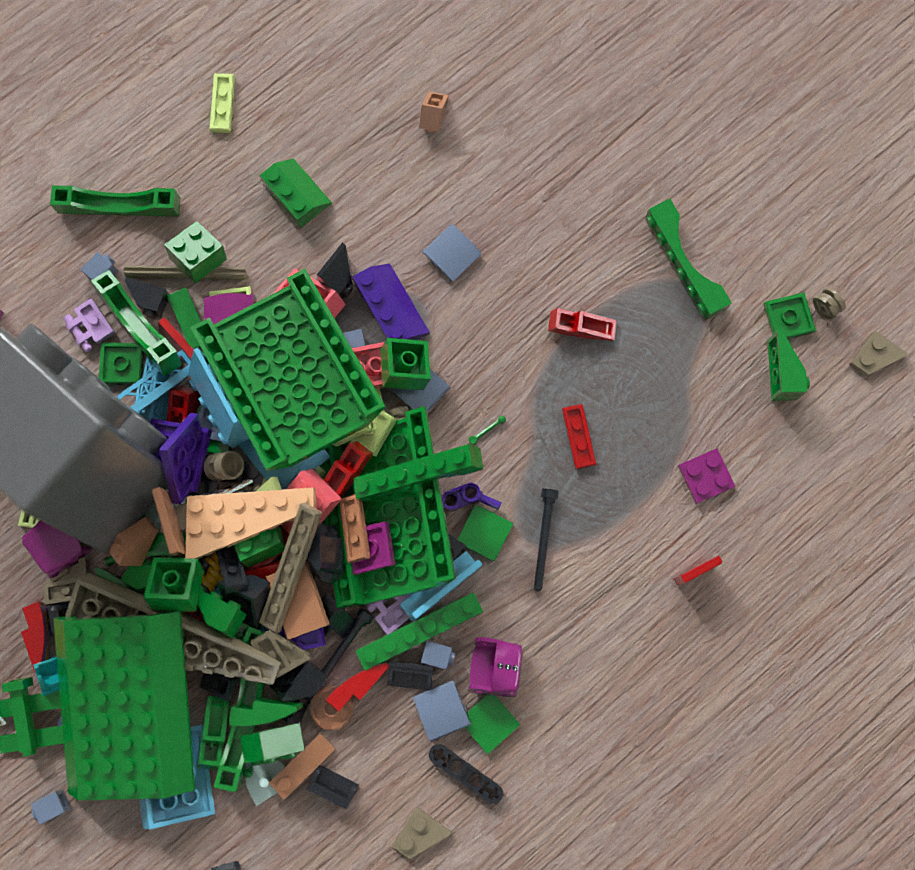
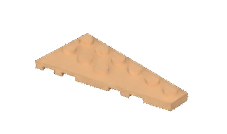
M301 488L187 496L186 558L197 559L205 555L208 556L219 549L230 547L257 536L263 531L271 530L285 522L295 520L300 503H306L316 509V489Z

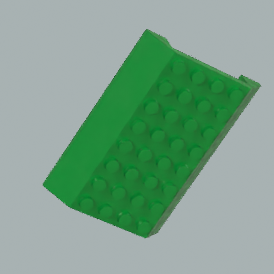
M305 268L286 278L289 286L222 321L213 324L211 319L208 318L190 327L267 471L289 468L365 428L385 408L383 401Z
M425 406L405 412L406 418L396 421L377 456H371L359 476L434 454ZM351 441L338 447L331 445L325 449L330 458L320 465L326 472L321 477L323 480L334 462L340 459ZM439 479L406 487L390 495L388 498L370 503L362 501L366 526L384 521L389 522L395 558L394 566L360 575L353 574L352 563H348L340 503L324 519V525L330 524L339 531L338 535L343 539L344 571L339 579L333 582L337 608L369 605L445 586L456 579ZM354 482L342 498L355 495Z
M165 611L141 616L76 619V616L53 618L68 794L81 801L161 799L194 791L195 779L181 611Z

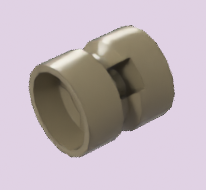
M234 451L211 454L204 462L205 475L212 481L236 479L240 477L244 470L242 457Z

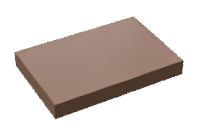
M161 487L152 489L169 553L180 558L185 557L186 545L171 495Z
M308 561L303 566L283 624L287 639L329 625ZM276 573L266 576L271 587Z

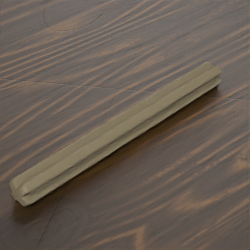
M126 265L123 271L124 276L128 278L190 279L177 266ZM217 267L202 279L244 280L246 279V269L244 267Z

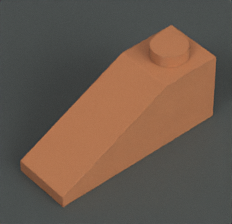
M321 733L269 782L283 799L298 787L335 750Z

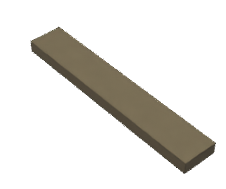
M300 503L259 622L275 633L281 632L322 515L321 511L306 503Z

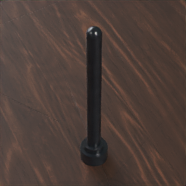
M542 488L541 491L544 509L534 581V590L537 592L541 591L543 586L552 506L555 500L558 499L559 491L554 489Z
M360 608L355 614L357 616L355 618L356 622L322 669L327 676H329L361 628L370 624L374 619L364 609ZM309 696V697H305V698L308 699V700H311V699L313 698V696Z

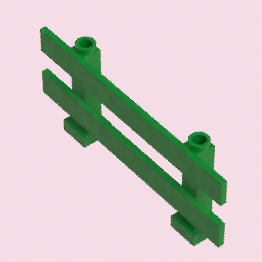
M33 677L10 680L1 684L3 693L9 692L10 698L0 700V717L13 716L16 733L0 735L1 754L19 751V753L22 752L24 757L36 754V748L64 744L62 725L35 730L32 716L34 712L61 708L59 691L43 696L42 693L29 695L28 687L34 685Z

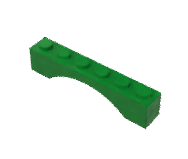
M52 185L50 205L58 214L179 217L181 197L175 188H153L133 193H110L75 186Z
M669 198L648 209L645 218L646 223L650 229L653 228L658 244L660 246L663 245L668 261L674 264L678 278L681 281L683 280L687 286L686 291L690 298H694L697 303L696 308L701 316L704 315L707 320L727 310L732 302L722 285L712 282L701 275L686 258L679 238L680 214L672 200Z
M109 270L91 280L97 295L163 376H166L182 365L176 350L165 337L150 325Z
M465 444L353 478L355 495L357 500L370 503L388 498L395 492L409 486L441 478L467 475L484 470L480 448Z
M144 559L142 566H129L120 581L145 594L152 562ZM201 586L197 605L204 615L206 624L234 638L246 616L240 610L241 606L231 600L228 603L222 601L224 597L213 591L209 595L205 593L206 589Z
M473 592L356 650L357 656L365 671L482 614L483 610Z
M241 677L237 704L253 706V701L263 698L266 683L249 681ZM232 725L227 745L219 764L214 788L237 792L241 789L247 763L244 761L240 736L254 733L256 725Z

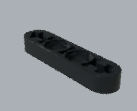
M435 744L430 748L429 758L433 764L488 803L496 804L501 801L503 790L494 780L446 746ZM440 748L443 749L444 751L442 754L446 758H448L449 754L453 756L448 761L447 767H444L442 765L443 763H445L443 759H434V749L437 751ZM453 761H460L463 764V770L458 774L453 773L450 769ZM478 774L481 777V783L478 786H471L468 781L470 775ZM485 780L489 781L486 785L488 788L493 790L496 787L498 789L497 794L499 796L497 798L492 797L490 799L489 792L485 789L483 793L479 792L484 786Z

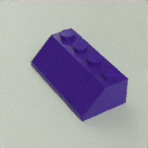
M390 263L371 266L352 276L356 288L386 339L419 340L430 334Z

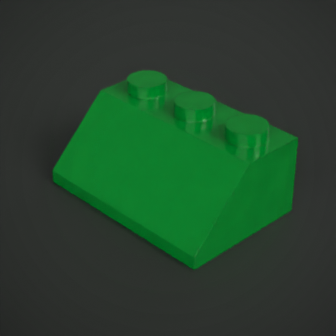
M294 158L276 162L259 175L266 189L300 228L332 204L329 198Z

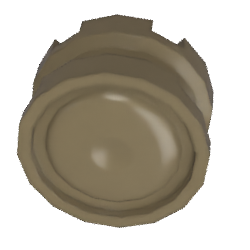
M825 288L821 295H817L812 300L817 312L829 321L836 318L838 312H843L846 309L842 297L831 288Z

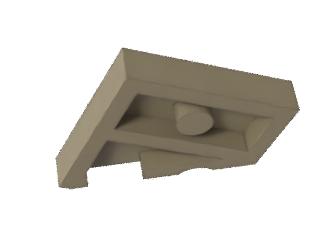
M874 330L849 365L863 375L868 376L903 359L908 353Z
M85 557L80 558L79 562L70 569H64L57 577L51 578L43 584L44 603L47 607L70 603L77 579L88 573V561Z
M268 630L250 642L253 648L281 662L276 678L311 659L309 653L272 630Z
M416 807L395 839L392 847L411 859L450 836L452 831Z

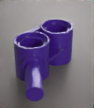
M475 483L464 484L446 491L442 495L443 507L449 512H454L461 507L479 502L499 510L502 503L484 495ZM472 488L476 490L477 495L475 498L470 499L465 496V491ZM449 496H454L457 499V503L454 506H448L445 503V499Z

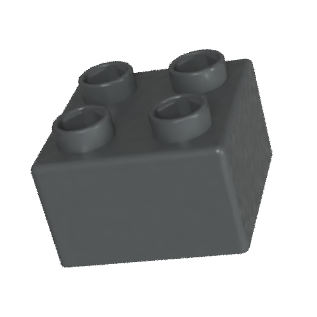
M28 324L17 337L0 326V490L25 513L105 554H109L117 534L138 522L155 503L152 489L161 487L167 490L168 483L164 475L163 463L157 455L161 446L168 439L134 409L125 405L112 393L110 387L76 358H72L34 324Z

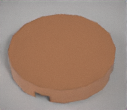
M338 686L322 688L313 696L310 704V713L313 721L317 726L326 730L342 728L350 721L353 715L354 704L352 697L338 713L325 702Z

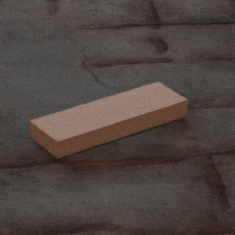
M356 495L342 498L339 503L348 563L371 559L363 503L361 500L356 499Z

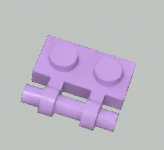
M92 298L74 309L78 317L73 319L71 315H66L63 318L66 322V328L74 334L76 343L85 352L92 350V346L89 343L91 339L100 344L115 334V331ZM82 324H84V326L88 330L84 334L79 328Z
M411 594L395 598L397 601L388 608L384 606L387 600L366 606L371 613L377 608L381 611V614L375 617V619L387 635L394 632L410 619L399 605L409 598Z

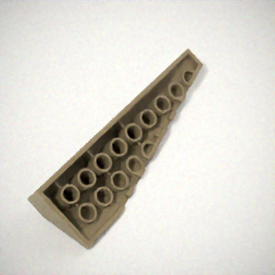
M89 572L77 579L65 617L76 616V619L141 616L165 611L151 610L144 599V595ZM181 612L186 670H200L207 674H224L225 677L231 678L235 676L242 677L245 680L267 684L275 683L281 662Z

